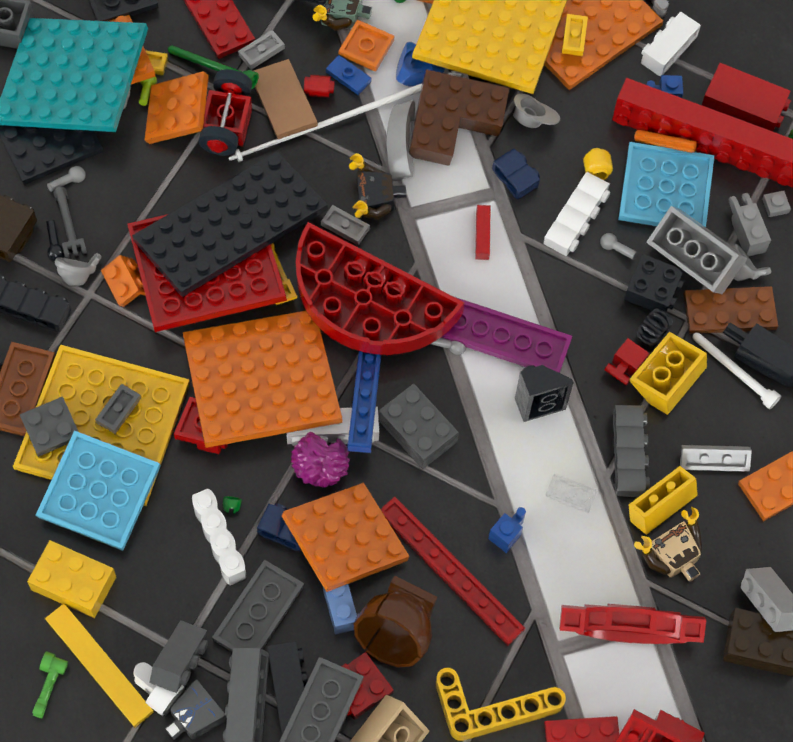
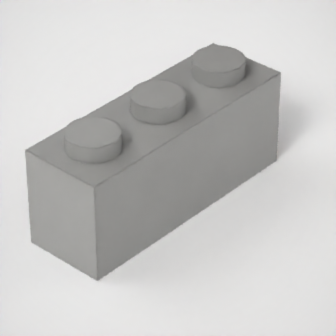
M771 567L746 569L741 582V589L775 632L793 630V593Z

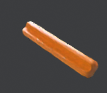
M637 130L634 136L636 142L689 153L695 152L697 146L696 141L643 130Z

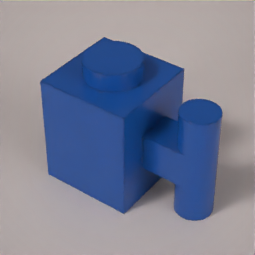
M661 75L659 85H655V82L651 80L646 84L680 98L683 96L682 76Z
M519 507L512 518L504 513L490 529L488 539L505 553L521 537L523 530L521 525L526 514L525 508Z

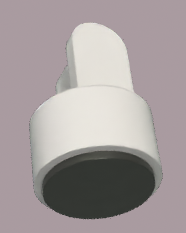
M144 662L138 663L133 671L134 681L149 694L146 704L161 716L168 715L172 705L186 691L185 686L181 685L178 692L175 693L151 684L149 682L152 667Z

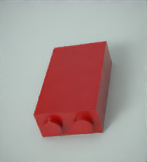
M719 63L705 93L702 106L773 132L775 127L780 128L784 116H781L782 111L787 112L791 103L788 97L791 91Z

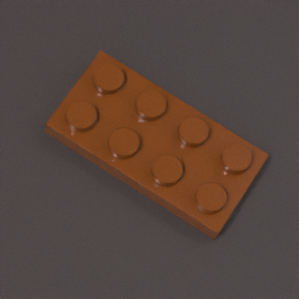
M772 286L727 288L723 294L712 292L710 289L685 290L684 292L689 334L723 333L730 322L743 331H751L756 323L766 330H777L778 328Z
M11 342L0 371L1 431L25 436L26 428L20 414L36 408L56 357L55 352Z

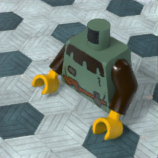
M327 0L324 6L318 5L313 9L316 12L313 15V20H321L322 25L328 26L335 31L352 28L358 17L370 19L372 7L362 5V0Z

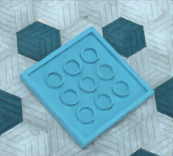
M629 142L618 220L658 226L670 206L681 209L706 227L714 155L697 152L689 153L660 146Z
M74 430L36 516L123 551L161 465L158 462Z

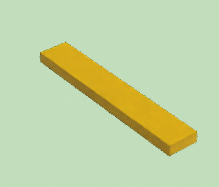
M65 604L45 618L134 728L154 713L152 708L146 704L142 696Z

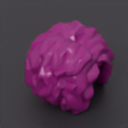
M309 432L305 437L301 438L291 451L294 473H296L298 478H302L305 484L310 483L316 487L325 488L328 485L333 486L340 478L348 475L349 451L341 439H336L335 443L328 446L327 442L320 436Z

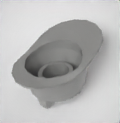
M515 95L514 104L516 108L513 116L523 126L537 128L541 124L555 125L559 123L560 116L554 109L539 102L530 95Z

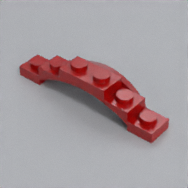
M585 604L584 607L561 605L559 630L576 632L579 635L627 643H704L706 618L681 615L680 612L656 610L655 607L607 604V606Z

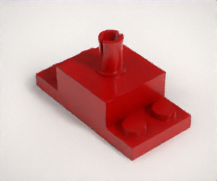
M634 709L615 742H702L705 733L661 709L655 720Z

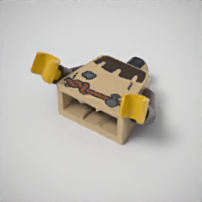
M691 507L692 515L688 517L686 510L681 512L682 517L688 520L687 523L681 522L653 541L649 537L641 536L644 541L643 546L640 542L636 541L634 543L636 549L642 550V555L650 569L664 575L667 574L671 578L682 572L689 582L700 575V572L694 566V563L699 560L702 551L701 533L698 521H696L699 517V512L694 507Z

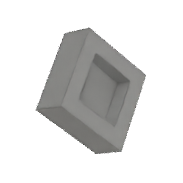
M785 191L763 195L762 200L768 217L790 212L791 208Z

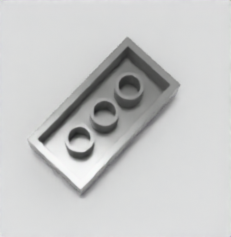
M670 206L646 242L712 292L719 294L724 293L747 260L745 255L687 213L673 206Z

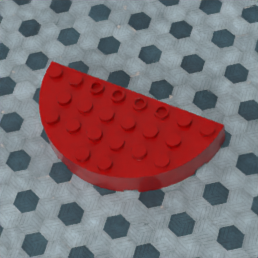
M309 222L305 226L298 243L296 255L299 295L303 306L313 322L338 343L370 354L392 355L407 353L421 349L441 338L463 315V301Z

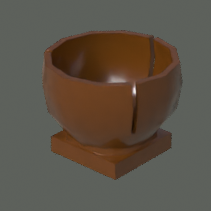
M394 576L388 592L374 596L357 614L354 622L356 639L362 648L366 649L369 641L374 636L366 652L380 662L395 667L414 666L428 651L432 639L430 617L437 596Z

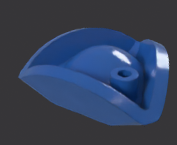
M413 42L405 44L396 70V80L410 87L422 83L426 69L443 73L445 70L443 67L413 59L412 54L416 46Z

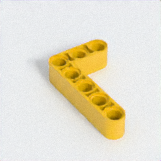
M443 668L438 672L436 678V689L450 734L458 741H464L555 715L562 710L566 700L565 693L560 688L552 687L469 711L456 671L451 668ZM443 677H450L453 680V684L445 686L440 680ZM548 697H557L560 704L556 706L551 705L548 702ZM457 700L461 706L457 709H452L448 706V701ZM526 703H533L537 707V711L529 712L525 709L524 705ZM505 709L511 710L514 717L506 719L502 716L501 712ZM487 716L491 723L486 726L481 725L478 718ZM462 722L468 729L465 732H458L455 729V725Z

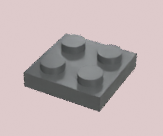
M63 396L20 414L38 457L67 445L74 430L78 432Z

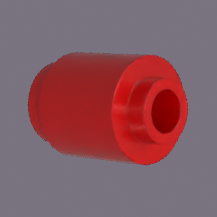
M305 76L304 93L309 94V96L329 97L330 93L334 94L335 81H331V76Z

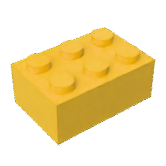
M49 540L27 583L32 591L95 618L116 579L114 568Z

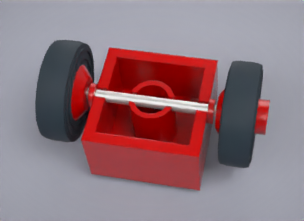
M231 69L220 70L214 77L213 87L215 91L209 90L203 129L200 131L199 144L204 150L222 156L235 153L237 146H244L252 113V102L249 96L252 89V81L244 73Z

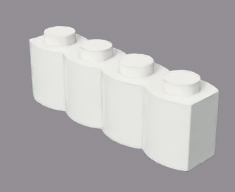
M586 172L548 230L544 239V245L565 256L570 251L574 252L579 244L577 239L580 235L584 236L590 226L588 222L591 218L595 219L600 211L598 206L601 202L605 203L611 193L608 191L610 183Z
M210 489L193 494L192 502L195 515L202 523L205 538L211 543L213 556L220 564L224 580L230 586L245 580L244 560L236 550L234 537L227 530L224 515L218 510L215 495Z

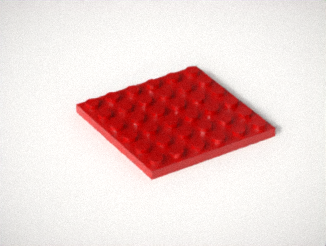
M166 215L127 224L155 332L287 301L271 244L182 297L138 247L132 237L135 233Z

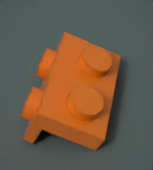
M119 255L101 269L119 306L125 307L140 294L145 296L138 265L133 258Z

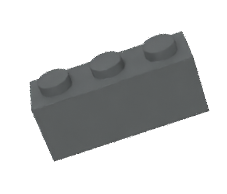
M180 620L153 664L149 683L175 693L178 692L182 684L186 685L190 677V670H195L198 664L199 654L203 655L208 646V641L205 640L207 630Z

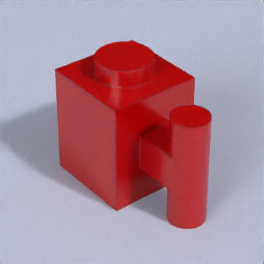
M627 338L614 355L612 363L615 366L608 363L604 370L627 386L630 382V377L625 373L632 377L649 357L650 353Z

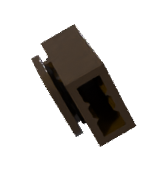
M0 195V258L11 263L15 255L24 249L31 238L37 218L31 206L27 204L21 205L7 195Z

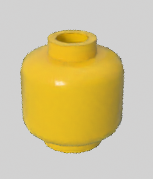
M594 148L586 153L583 158L585 173L589 172L605 180L613 171L611 155L604 149Z

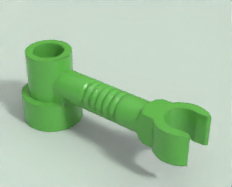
M47 651L42 658L39 670L48 672L47 680L32 712L33 716L39 718L44 716L50 693L58 674L64 675L68 666V661L55 657L56 654Z

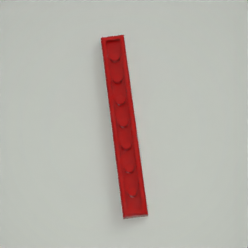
M393 497L381 508L392 529L507 646L525 631V627L396 497Z

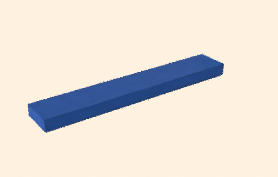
M361 351L358 354L348 451L371 453L381 355Z

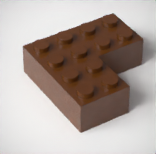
M426 69L422 81L409 154L415 159L449 166L454 154L458 128L498 136L503 126L509 88Z

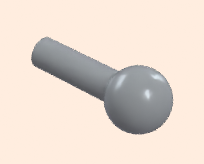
M74 166L67 175L48 183L47 187L52 192L55 188L62 187L70 182H82L86 176L85 170L80 166Z
M606 233L600 239L602 248L606 250L614 249L633 260L638 256V252L618 242L616 236L612 233Z
M439 338L431 343V345L448 348L455 355H461L466 350V346L461 342L450 341L444 338Z

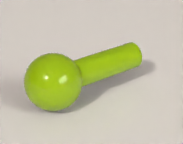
M156 77L140 81L143 86L139 99L140 105H147L151 85L157 84Z

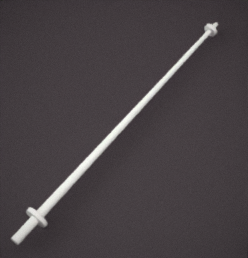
M457 71L447 73L449 75L469 79V76L467 74H463ZM422 83L319 122L317 127L269 141L241 153L239 149H236L235 155L230 156L229 160L237 159L238 162L243 161L242 156L421 92Z

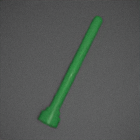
M173 45L168 47L170 54L215 71L231 69L242 72ZM245 70L242 73L251 79L253 89L258 83L259 74L252 70Z

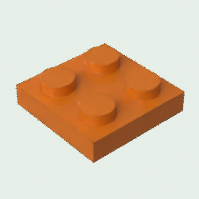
M357 20L340 47L338 55L376 72L393 44L395 36Z

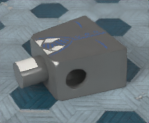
M195 680L170 708V712L175 720L165 730L173 740L184 731L194 740L227 721V718L198 680Z

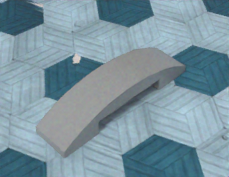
M414 101L394 105L389 117L387 155L393 181L413 177V157L409 154L410 122L415 120Z

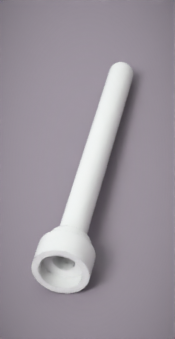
M700 333L693 334L692 338L695 342L761 396L763 405L770 410L777 404L781 398L779 393L775 390L771 391L764 388Z

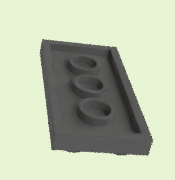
M264 559L212 636V640L233 652V648L263 649L304 588V583Z
M319 657L279 742H335L364 676Z

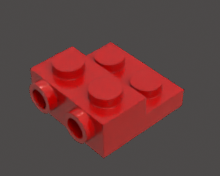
M189 397L174 432V438L197 444V449L220 454L221 449H226L228 444L205 448L196 398Z
M366 652L348 665L345 663L342 666L364 676L347 717L351 715L356 720L380 703L386 695L389 696L394 693V689Z

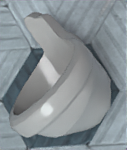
M738 244L732 245V247L747 257V260L733 278L734 280L743 281L748 278L755 280L760 276L771 274L770 267L756 269L743 249Z
M95 253L88 263L58 257L55 259L57 272L67 285H84L89 275L95 272L96 265L101 260V255Z

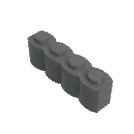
M615 405L613 410L616 496L639 497L646 490H649L650 478L646 477L645 469L649 467V456L645 455L644 447H648V434H644L643 426H647V413L643 412V406Z

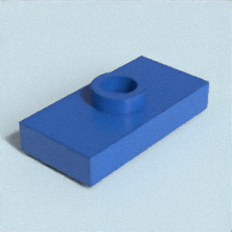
M340 55L326 68L327 74L357 95L371 83L370 76Z

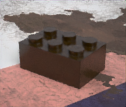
M735 608L729 618L723 661L793 677V630L775 632L761 613Z

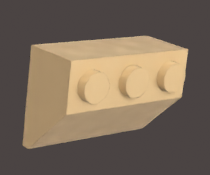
M386 695L350 742H422L429 733V730L404 702Z

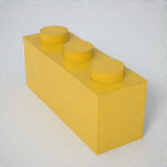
M679 466L628 505L630 522L647 535L698 496L696 478Z

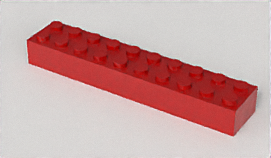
M629 78L625 79L616 101L613 121L636 130L696 141L695 151L697 153L714 155V158L719 162L734 165L740 170H747L757 174L759 177L777 181L781 185L793 187V139Z

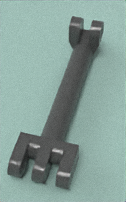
M57 187L53 193L55 200L59 204L68 242L62 243L65 258H70L68 251L70 249L73 250L74 257L79 256L78 247H81L83 255L87 254L84 239L76 238L67 203V190L64 187Z

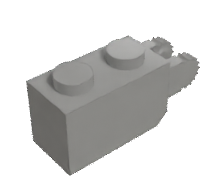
M748 193L742 194L741 199L744 206L741 207L735 196L730 197L729 204L733 213L731 218L732 225L743 251L748 257L765 253L771 239L757 204L752 203Z

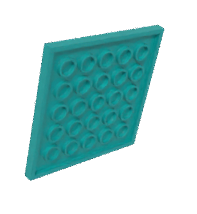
M30 18L0 97V125L116 132L148 32L147 24Z

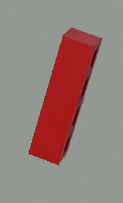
M477 205L475 260H489L491 205Z

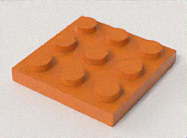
M203 71L151 85L145 141L152 144L202 131L209 77L207 73Z

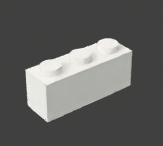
M682 12L676 17H671L666 24V28L663 31L659 30L655 35L651 45L648 43L643 48L641 64L661 77L697 38L701 25Z

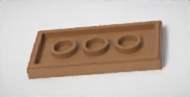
M289 59L254 70L259 74L255 89L277 139L318 126L315 115Z

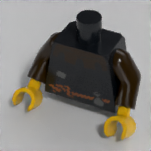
M358 153L350 157L353 162L349 164V168L351 170L358 168L359 170L357 171L358 201L353 206L354 209H357L355 212L357 218L367 217L379 220L394 210V199L406 198V185L393 186L391 174L364 162L363 157Z

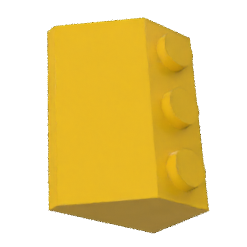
M669 332L633 374L630 382L650 405L668 415L707 368V353Z

